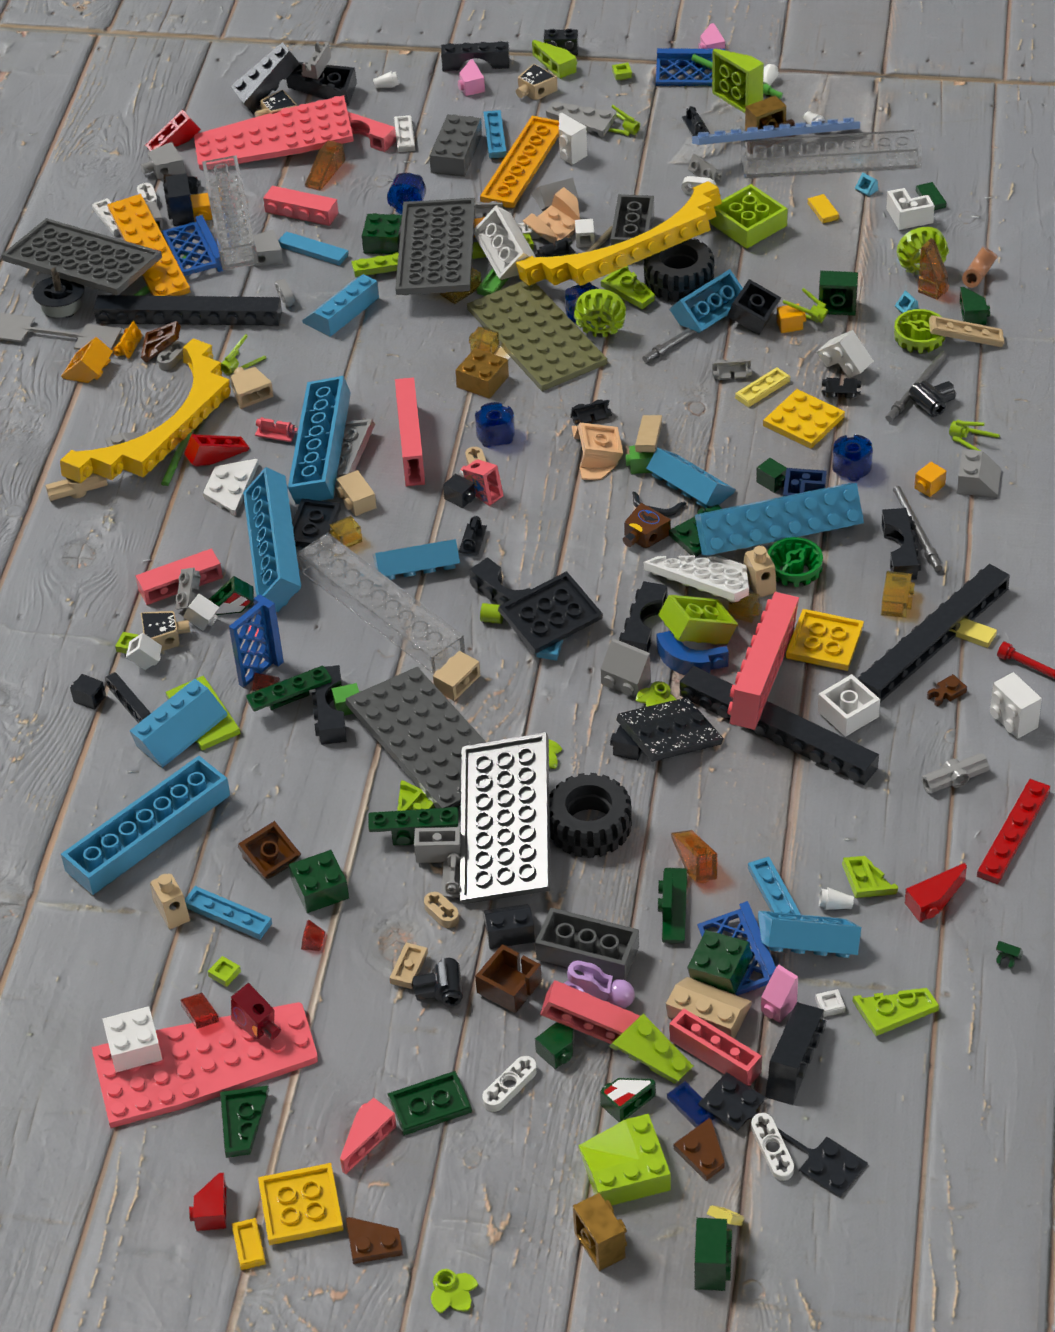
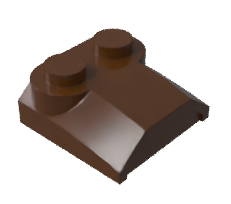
M275 821L238 843V849L242 852L244 861L251 864L264 879L276 876L301 856V853Z

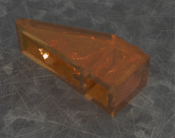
M327 140L318 152L305 182V187L319 191L323 189L345 162L343 144Z
M930 238L921 247L918 292L938 300L948 291V274L936 242Z
M693 830L671 833V838L684 867L687 869V874L697 883H708L709 880L717 879V853Z

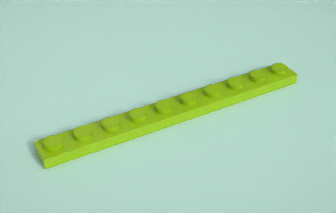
M523 234L530 248L534 250V243L530 234ZM473 242L472 259L487 257L479 242ZM399 253L351 261L355 277H359L362 274L372 275L397 271Z

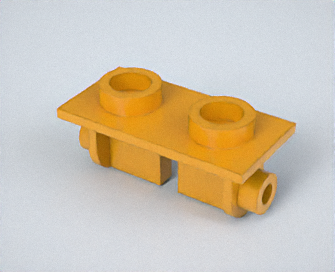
M134 321L129 328L124 330L120 342L113 348L115 356L125 355L127 359H130L142 339L143 334Z

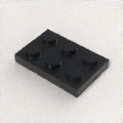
M302 498L292 521L295 546L325 550L341 510L340 503Z

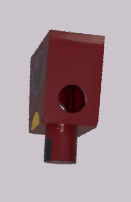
M249 982L231 996V1020L255 1039H259L265 1034L273 1040L279 1035L281 1029L274 1023L275 1010Z

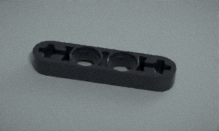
M116 672L105 677L109 690L137 723H140L151 714Z

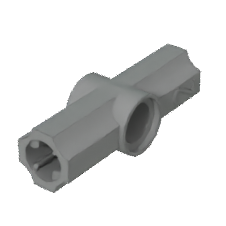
M978 753L961 761L953 758L946 761L941 769L923 775L921 781L927 793H934L949 786L960 788L969 781V778L989 771V764L983 753Z

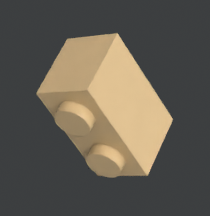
M358 470L336 478V494L344 500L347 510H351L354 516L377 508L375 493Z
M458 651L453 657L448 659L441 669L434 673V685L445 697L455 701L481 676L480 663L469 655Z

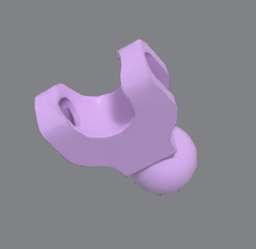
M573 961L569 965L567 970L568 981L564 982V984L623 1009L633 1003L635 992L629 982L619 979L612 981L613 976L603 973L597 965L592 963ZM575 970L581 971L584 975L576 974Z

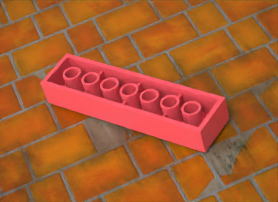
M774 592L772 599L767 600L765 611L762 612L761 621L757 625L756 633L753 635L751 645L746 652V657L742 661L740 672L737 673L736 685L733 684L730 697L733 698V702H730L727 713L731 715L730 724L753 730L756 729L794 633L799 597Z

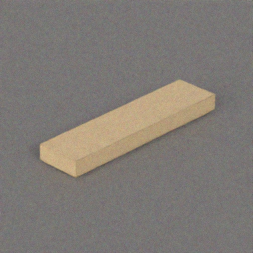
M933 315L929 319L931 334L997 347L1004 345L1002 329Z
M662 415L642 416L635 444V452H655L662 425Z

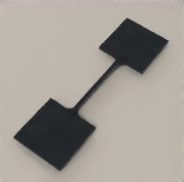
M726 1072L698 1103V1106L738 1131L747 1120L753 1119L757 1114L756 1110L766 1097ZM759 1122V1124L767 1128V1124ZM778 1129L784 1140L809 1156L800 1167L799 1172L839 1198L868 1165V1162L829 1137H826L817 1148L810 1149Z

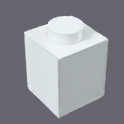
M593 219L575 220L577 248L591 247L595 243Z
M198 594L188 606L183 618L204 631L208 625L212 627L218 616L216 613L219 607L201 594Z
M142 633L129 642L126 658L146 670L152 665L155 666L160 661L162 645Z

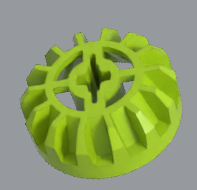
M919 227L911 230L901 238L897 245V257L906 272L921 275L922 271H925L926 274H930L929 269L934 267L938 270L940 268L939 263L943 264L946 261V256L949 253L948 244L943 233L938 229Z
M593 289L583 293L578 298L574 318L576 319L577 326L583 327V332L586 334L592 331L594 337L598 333H602L603 337H608L609 333L611 335L616 334L618 329L623 327L626 306L624 301L614 292L605 289Z
M913 309L900 314L894 324L895 341L901 348H907L910 353L913 350H918L919 354H922L923 350H926L928 353L932 352L942 345L946 336L931 334L929 319L931 315L941 316L926 309Z

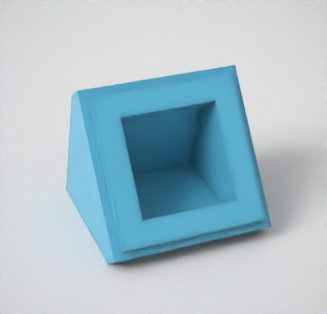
M862 172L854 189L867 196H871L878 191V180Z
M904 291L895 304V307L902 313L919 309L918 301L907 291Z

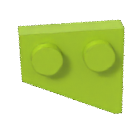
M404 780L401 781L397 811L435 808L433 802L426 797V794L420 788Z
M866 856L843 858L842 866L855 898L897 894L898 886L895 883L891 885L885 880V874L879 868H876Z

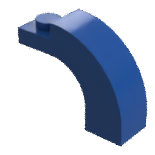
M671 631L656 633L657 651L661 660L666 666L679 674L686 675L693 666L708 673L712 669L729 667V651L727 646L707 650H694L678 641Z

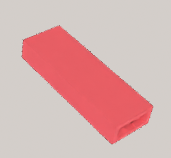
M414 377L395 379L405 485H425Z

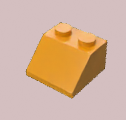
M95 337L75 353L61 377L89 383L93 379L97 380L104 372L102 368H105L111 361L109 357L113 351Z

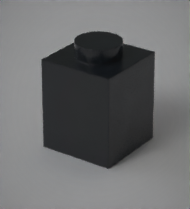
M456 473L443 484L444 499L461 508H464L475 498L474 482Z
M81 674L70 687L73 702L93 710L106 697L103 681Z
M619 725L616 733H613L610 739V746H613V755L638 761L642 750L622 726Z

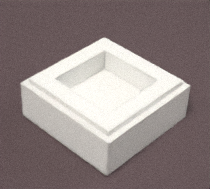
M838 989L815 994L818 1008L824 1009L823 1018L845 1013L846 1007Z

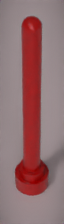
M1004 641L1000 645L997 657L1003 660H1016L1055 679V669L1015 651L1016 649L1010 643Z

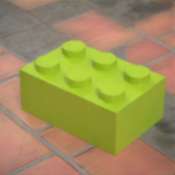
M668 595L658 614L663 620L664 625L681 642H704L715 645L728 644L738 626V623L718 599Z

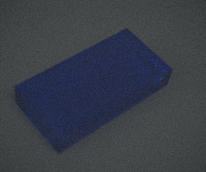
M686 1081L667 1093V1100L695 1128L709 1118L711 1120L716 1118L698 1106V1103L703 1098Z

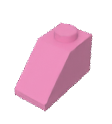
M711 23L700 36L699 49H725V40L714 23Z
M469 60L460 71V80H458L459 90H462L465 96L485 92L484 76L474 60Z
M780 965L776 967L761 997V1012L766 1017L781 1023L794 1009L797 1002L798 976Z

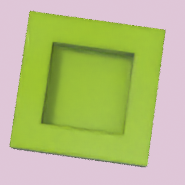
M629 63L612 65L615 80L632 78Z
M122 632L115 645L116 652L127 654L129 642L139 635Z
M222 956L208 970V976L227 987L240 974L241 968L238 964Z

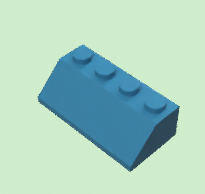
M729 269L679 300L669 310L679 325L700 333L728 315L734 300L743 287Z
M362 274L314 310L302 322L331 337L379 299L377 280Z
M658 447L647 466V469L653 472V477L661 481L665 479L668 481L666 485L676 490L677 488L681 489V494L690 499L692 497L698 499L696 503L705 508L708 505L712 507L716 504L720 505L736 491L733 487L678 454Z
M456 539L373 554L378 578L383 577L384 581L396 579L395 575L402 573L404 577L416 575L415 571L423 570L424 574L436 572V567L443 566L444 570L456 568L455 564L460 563Z
M194 679L129 731L136 747L163 768L228 716V714L210 690L197 679Z
M758 911L761 941L769 947V950L782 952L783 948L791 949V952L805 954V950L814 951L813 954L827 956L828 952L836 953L835 956L849 958L850 954L858 955L862 927L848 919Z

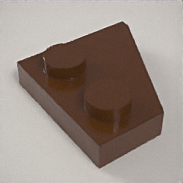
M176 321L146 332L141 359L144 362H148L178 340L180 324Z
M710 1118L673 1144V1149L705 1181L725 1168V1161Z
M352 1217L346 1218L353 1264L403 1255L399 1228Z

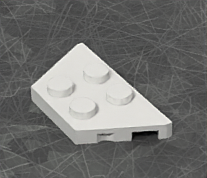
M258 459L215 466L203 491L204 499L215 503L221 509L225 507L230 510L231 515L236 516L244 499L243 492L251 484L258 468Z

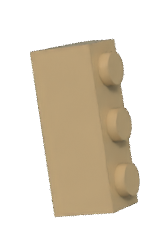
M686 977L675 985L666 1002L668 1018L674 1019L685 1008L735 1039L752 1005V1001Z

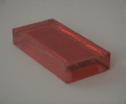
M203 993L180 1000L181 1007L196 1029L219 1022L218 1014Z

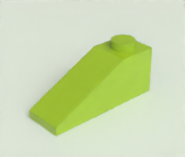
M537 40L532 41L533 56L559 79L577 72V59L568 50Z

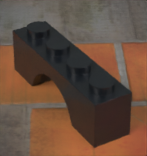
M509 42L441 44L442 71H459L462 64L470 59L485 60L491 65L492 69H509Z
M907 508L882 509L881 526L884 538L893 540L901 546L890 554L892 581L917 580L918 571H921V559H917L918 545L914 544L915 531L911 530L912 516H908Z
M488 557L469 569L471 586L474 589H478L488 599L493 600L498 605H502L531 590L530 588L512 590L504 587L501 584V567Z
M643 581L641 589L636 591V602L631 604L630 618L625 620V631L620 633L619 641L649 652L652 644V630L644 625L643 622L647 618L660 613L668 597L667 585Z
M340 665L326 666L325 668L332 681L314 688L316 692H312L313 705H317V708H313L314 720H318V723L314 724L315 735L320 736L321 745L347 742L344 712L329 706L333 700L332 688L342 686Z

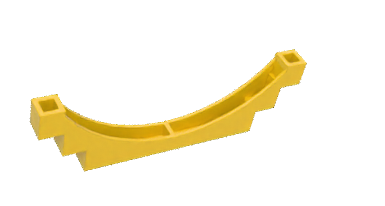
M709 181L693 187V194L688 202L672 217L653 229L621 243L579 254L554 257L530 256L516 262L519 277L529 286L544 279L554 286L570 279L582 286L711 230L709 220L716 217L714 207L722 204L719 187Z
M193 338L183 347V363L188 364L192 372L193 384L187 399L171 418L152 431L121 444L93 450L69 451L60 460L61 476L82 483L92 473L113 480L123 470L140 477H144L152 471L170 451L174 450L193 429H196L214 409L218 408L230 396L229 379L222 377L221 362L213 359L212 345Z

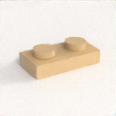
M405 943L389 978L390 984L412 989L413 977L419 975L428 955V948Z

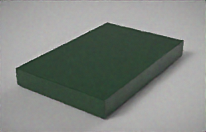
M456 1071L387 1093L388 1100L403 1136L472 1113V1107Z

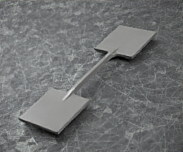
M0 313V340L22 342L27 333L36 332L75 337L78 341L74 349L80 350L93 338L97 337L112 350L122 331V328L86 324L81 333L31 327L35 317Z

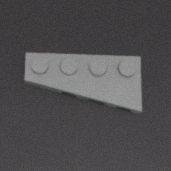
M552 102L546 110V117L559 121V114L563 113L586 126L587 132H598V136L601 137L605 136L617 118L616 112L561 102Z
M373 419L346 421L337 478L356 470L374 429L375 423Z

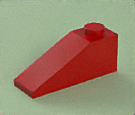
M182 109L145 146L152 151L172 142L174 147L189 142L201 129Z
M191 434L184 455L194 466H209L249 451L250 447L240 436Z
M965 863L906 888L905 904L919 922L931 919L941 912L966 880L967 865Z

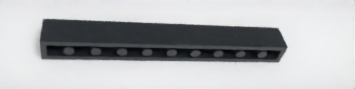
M97 295L93 309L96 324H131L133 321L135 324H170L177 321L180 325L279 326L282 314L280 297Z
M991 564L979 570L976 576L968 580L959 591L954 592L945 603H941L936 611L929 614L921 624L915 626L906 637H902L897 645L892 649H888L885 655L876 660L866 672H862L858 680L880 699L881 703L956 636L955 632L949 630L957 631L960 628L959 622L963 618L974 621L1008 591L1010 574Z
M693 666L680 680V696L683 698L688 697L691 702L720 715L722 718L728 720L731 718V715L727 713L730 702H733V698L730 697L733 684ZM766 701L756 729H749L759 736L768 738L778 745H782L797 754L811 759L815 763H819L863 785L868 782L878 769V753L769 701Z

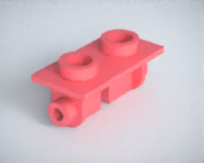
M261 417L256 420L258 429L255 436L292 442L298 428H295V425H292L291 422L277 421L274 424V420Z

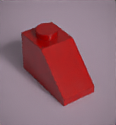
M224 1172L218 1173L194 1195V1206L189 1207L190 1222H195L196 1231L227 1229V1185Z

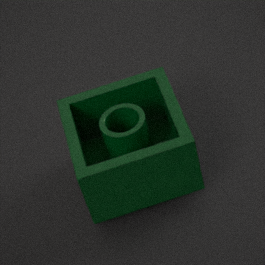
M367 214L361 236L363 253H399L402 215Z
M820 270L819 301L826 304L825 308L828 309L827 315L856 316L858 272Z
M332 850L289 864L291 881L306 913L349 899L347 880Z
M705 930L687 967L690 978L735 995L753 958L749 942Z
M696 1218L695 1290L725 1291L726 1281H731L732 1229H727V1219Z

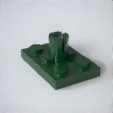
M716 504L711 508H706L705 511L703 508L700 509L697 514L720 510L722 508L718 504ZM695 516L669 530V536L690 555L697 557L702 554Z

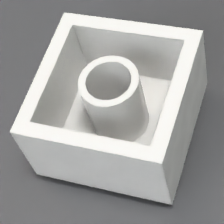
M1013 672L993 683L990 713L1009 733H1012L1018 739L1038 728L1042 698Z
M852 674L818 694V712L845 737L879 717L880 699Z
M149 1006L103 1018L115 1072L163 1060Z

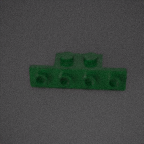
M322 665L247 694L246 700L254 712L266 707L274 710L309 696V690L330 683L332 679L326 668Z
M457 807L370 812L368 814L369 832L391 831L393 846L414 844L415 828L458 827Z
M665 868L663 880H659L658 894H663L662 898H658V912H662L663 943L685 942L686 868Z

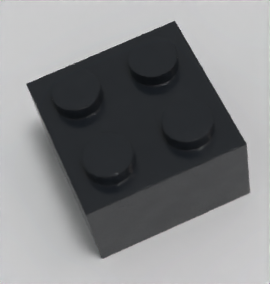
M187 173L166 176L167 184H163L169 220H173V226L195 222Z
M749 279L734 300L727 317L760 335L776 311L782 297Z

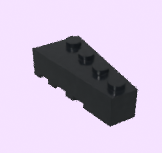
M282 42L254 67L250 68L241 78L237 79L231 87L243 104L255 116V112L258 111L257 108L261 105L260 101L266 98L272 91H276L279 88L280 81L282 79L286 80L300 63Z
M299 62L300 64L286 79L288 88L323 99L344 96L347 106L350 104L357 84L355 67L326 65L319 78L314 79L302 76V64L304 62Z
M796 1002L769 1062L766 1098L794 1105L808 1064L811 1063L814 1048L817 1049L819 1034H823L827 1021L823 1019L824 1009Z

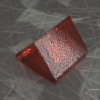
M254 672L252 690L257 691L278 683L280 678Z
M307 920L301 949L320 951L325 931L311 920Z

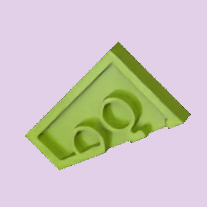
M629 266L614 271L601 280L602 288L614 292L622 299L641 309L655 301V294L644 282H640L637 279V275L629 270Z
M928 988L902 990L892 995L875 993L874 997L865 998L858 995L853 996L852 1000L875 1036L939 1010V1004Z
M644 1013L609 1046L616 1051L619 1049L629 1055L628 1058L634 1061L638 1060L647 1065L651 1071L674 1084L693 1067L691 1062Z

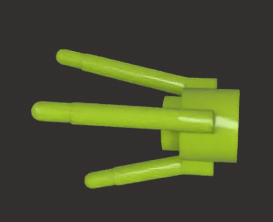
M612 105L611 107L616 111V116L624 121L622 124L624 130L609 128L608 132L620 133L629 136L630 133L636 135L640 129V122L634 120L633 117H630L615 105Z
M802 288V291L817 304V306L813 305L811 310L786 300L782 301L783 304L807 313L806 319L817 323H822L828 313V309L825 308L826 304L819 301L805 288Z
M247 334L240 339L230 354L221 362V371L225 375H231L238 368L239 361L235 357L239 353L238 349L248 337ZM266 356L257 358L240 367L246 369L266 359Z
M956 420L951 423L949 435L953 436L952 441L959 442L971 450L981 451L962 439L963 437L966 438L969 432L996 438L1000 437L996 433L969 428V426H985L984 422Z

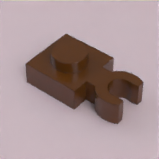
M952 674L938 682L936 688L930 689L927 693V699L936 697L934 705L939 706L943 703L944 699L951 702L967 693V686Z

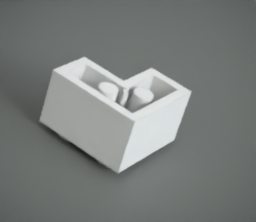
M905 188L887 191L886 209L898 230L933 223L935 205L928 195L910 198Z
M853 330L829 340L817 351L826 367L839 363L848 378L862 373L874 362Z

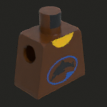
M640 503L625 520L623 543L627 547H632L636 543L643 548H649L669 536L671 519Z

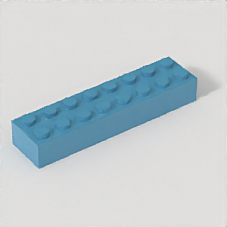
M344 376L307 382L288 483L289 492L296 505L300 504L302 498L321 501L333 499L351 396Z
M265 467L243 494L256 596L260 594L274 602L276 612H279L283 606L288 604L291 597L299 592L301 582L286 476Z
M847 483L695 515L702 555H713L776 542L784 538L800 537L864 523L857 483Z
M197 756L61 853L65 871L94 895L229 797L230 790L227 777L202 757Z

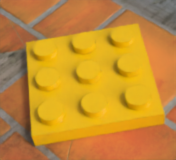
M796 389L763 420V426L812 449L845 417V411Z
M802 609L786 651V658L848 671L864 627V621Z
M331 1163L258 1177L269 1246L344 1231Z

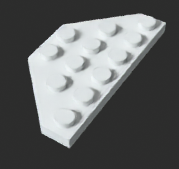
M695 555L679 556V559H666V556H657L643 562L644 570L652 572L653 575H660L668 580L678 581L684 586L695 587L699 591L712 593L713 596L726 598L730 602H738L740 599L749 596L746 565L718 555H708V558L696 559Z

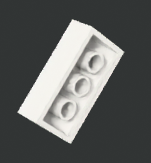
M497 205L474 228L475 237L498 278L501 280L519 275L516 262L530 256L536 257L511 213Z

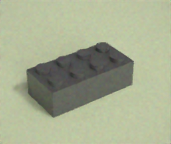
M447 114L429 155L431 173L465 177L482 137L481 118Z
M618 194L610 239L611 245L629 240L652 229L654 196Z
M550 908L535 942L536 960L567 968L573 961L588 962L597 965L603 973L613 976L612 979L626 981L639 949V929Z

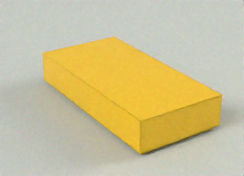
M824 194L807 199V204L822 224L839 219V213Z
M256 1218L232 1223L241 1270L266 1265Z

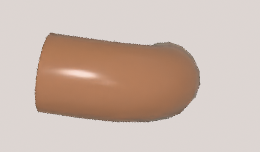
M983 246L962 276L963 283L969 288L976 287L985 277L998 256Z

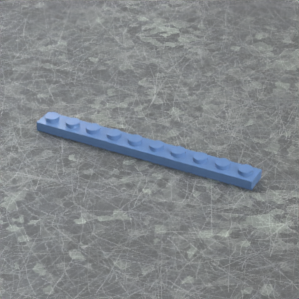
M853 117L843 118V121L828 119L827 123L811 121V124L806 125V122H797L795 126L780 124L779 128L768 125L763 126V129L759 130L758 127H748L747 131L731 129L729 133H725V130L714 131L715 134L710 135L709 132H699L698 136H692V144L705 145L860 129V121H855Z

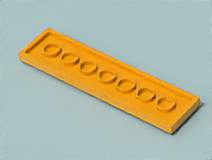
M531 116L480 195V202L490 203L495 201L502 203L503 207L514 209L559 137L558 120Z
M138 194L107 204L108 210L124 241L161 251L162 258L142 275L151 295L181 296L191 293L190 286L142 195Z

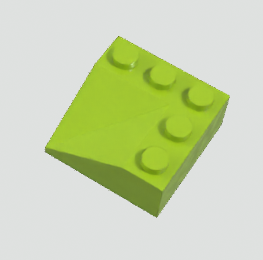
M713 49L712 93L745 113V106L763 100L764 63L750 55Z
M750 184L722 199V204L714 207L716 217L710 219L711 225L747 249L787 226L788 208Z
M649 1113L625 1119L578 1145L594 1195L600 1193L603 1199L609 1200L612 1206L671 1190V1173Z

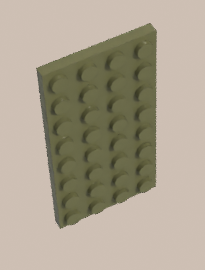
M522 281L467 303V310L541 391L607 365V358L536 283L529 286Z

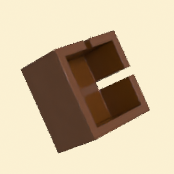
M502 944L475 975L477 993L516 1013L527 1000V994L531 995L542 982L541 964L523 955L520 967V954Z

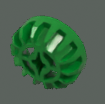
M800 537L784 538L775 542L768 550V555L775 566L776 582L782 580V585L786 587L789 583H794L795 588L799 587V583L807 586L811 581L817 580L819 573L822 572L823 553L818 545L808 539ZM805 565L808 567L809 572L804 573Z

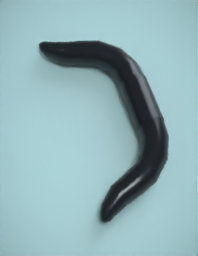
M632 492L633 505L637 508L641 503L640 497L636 492ZM680 502L669 509L648 507L664 516H671L679 512L687 503Z

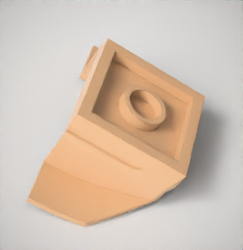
M563 187L554 195L550 207L538 217L531 213L523 222L528 225L529 229L556 246L555 241L561 240L564 237L569 238L575 233V220H580L577 197Z
M581 422L578 426H572L574 439L581 440L584 455L579 467L582 480L603 479L618 465L623 455L618 427Z

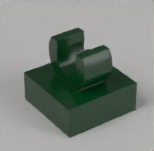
M998 941L996 951L1000 954L996 958V963L1000 965L1003 958H1009L1010 963L1008 967L1012 969L1015 966V959L1021 960L1023 950L1014 945Z

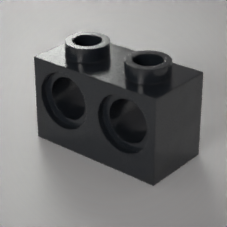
M578 29L544 30V43L566 49L572 55L578 56Z

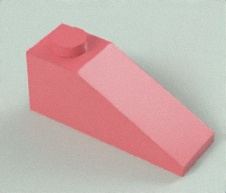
M374 1097L368 1103L363 1104L356 1113L340 1157L344 1174H347L397 1127L395 1113Z

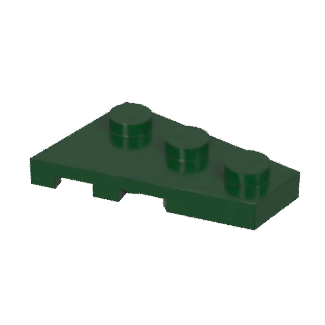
M268 1085L220 1092L226 1158L251 1155L269 1093Z

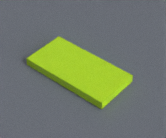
M201 676L197 680L210 690L228 714V716L196 741L201 751L241 733L239 727L206 678ZM191 681L166 691L167 699H170Z

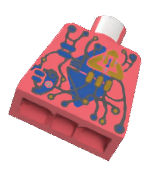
M475 460L461 468L460 476L474 482L475 497L488 506L504 496L497 465L482 460Z

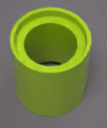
M482 603L480 621L502 624L503 616L498 612L500 605Z

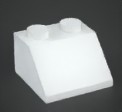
M560 113V158L571 165L587 156L586 126Z

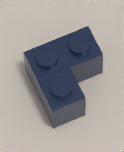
M787 468L783 497L826 488L827 471Z

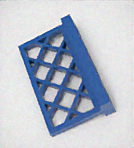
M657 48L656 86H712V72L708 75L703 73L706 69L710 71L712 69L692 61L691 58L695 54L712 62L713 49ZM675 69L678 72L672 75L669 71ZM692 69L695 72L689 75L686 71ZM663 75L669 77L667 80H659ZM680 75L686 77L684 80L678 79ZM700 75L703 79L696 80L695 77Z
M203 215L196 216V222L162 231V235L184 276L216 268L218 272L225 271L223 256ZM195 229L193 233L187 232L189 230ZM170 235H177L175 238L169 237ZM182 237L188 238L186 241L181 240ZM194 239H195V240H199V242H198L197 244H196V243H192V241H193ZM176 244L182 245L181 248H176L174 246ZM187 247L193 248L192 251H188V250H185V249H186ZM198 250L204 251L203 254L196 253V252H197ZM180 255H186L187 257L185 259L180 258ZM191 258H198V260L192 261ZM203 260L210 261L209 263H206V264H203V263H202ZM186 265L192 266L191 268L184 269Z
M259 594L254 598V606L229 626L238 682L243 688L272 664L279 667L284 663L275 603ZM242 626V628H241V630H240V632H239V634H238V633H237V629H239V628ZM252 626L248 635H246L249 627ZM246 639L242 648L240 649L243 640ZM252 640H253V641H254V642H253V645H252L251 649L248 650L249 647H250V645H251V642H252ZM257 655L253 664L251 665L254 656Z
M748 901L739 904L740 909L697 924L701 937L706 929L715 927L719 929L717 931L719 934L727 931L733 933L732 937L737 938L739 935L748 939L747 941L752 948V955L755 958L752 964H749L748 971L735 993L737 996L768 985L776 969L767 945L761 941L760 928ZM739 918L740 923L737 928L727 926L729 921ZM753 971L761 973L764 977L756 981L749 979Z

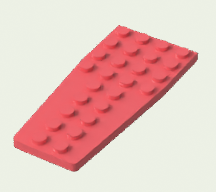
M335 96L326 100L283 108L281 111L273 114L269 113L194 135L200 170L299 154L354 141L344 96Z
M297 1002L273 1007L275 1010L274 1023L281 1029L279 1035L273 1040L265 1034L259 1039L253 1038L231 1020V1015L155 1030L163 1060L120 1072H115L108 1043L91 1047L110 1128L181 1110L219 1097L220 1092L243 1089L317 1063L318 1055L303 1005Z

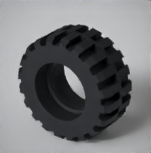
M695 238L644 259L645 285L656 297H662L666 301L673 300L678 302L714 279L713 252L704 242L700 243Z
M581 773L577 777L570 776L566 778L565 782L561 781L556 785V789H553L549 794L550 838L557 847H563V851L568 854L572 852L575 856L581 858L582 855L588 856V858H594L595 855L605 856L607 852L617 850L618 845L622 846L631 833L632 806L630 796L627 790L620 786L619 782L615 779L610 780L609 776H598L597 773H590V775ZM583 810H598L606 814L604 817L593 821H584L573 817L574 814Z

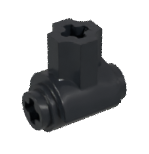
M927 381L917 382L909 390L910 398L933 417L940 416L946 409L945 403L956 398L954 385L950 381L936 386H932Z
M454 958L440 960L433 967L432 973L413 977L417 1001L435 997L437 1001L446 1006H456L461 1002L463 991L460 965Z

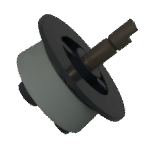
M56 267L51 269L52 277L40 281L34 287L33 298L41 305V310L46 316L69 318L80 309L82 304L80 298L83 296L85 288L84 285L61 279L59 272H56Z

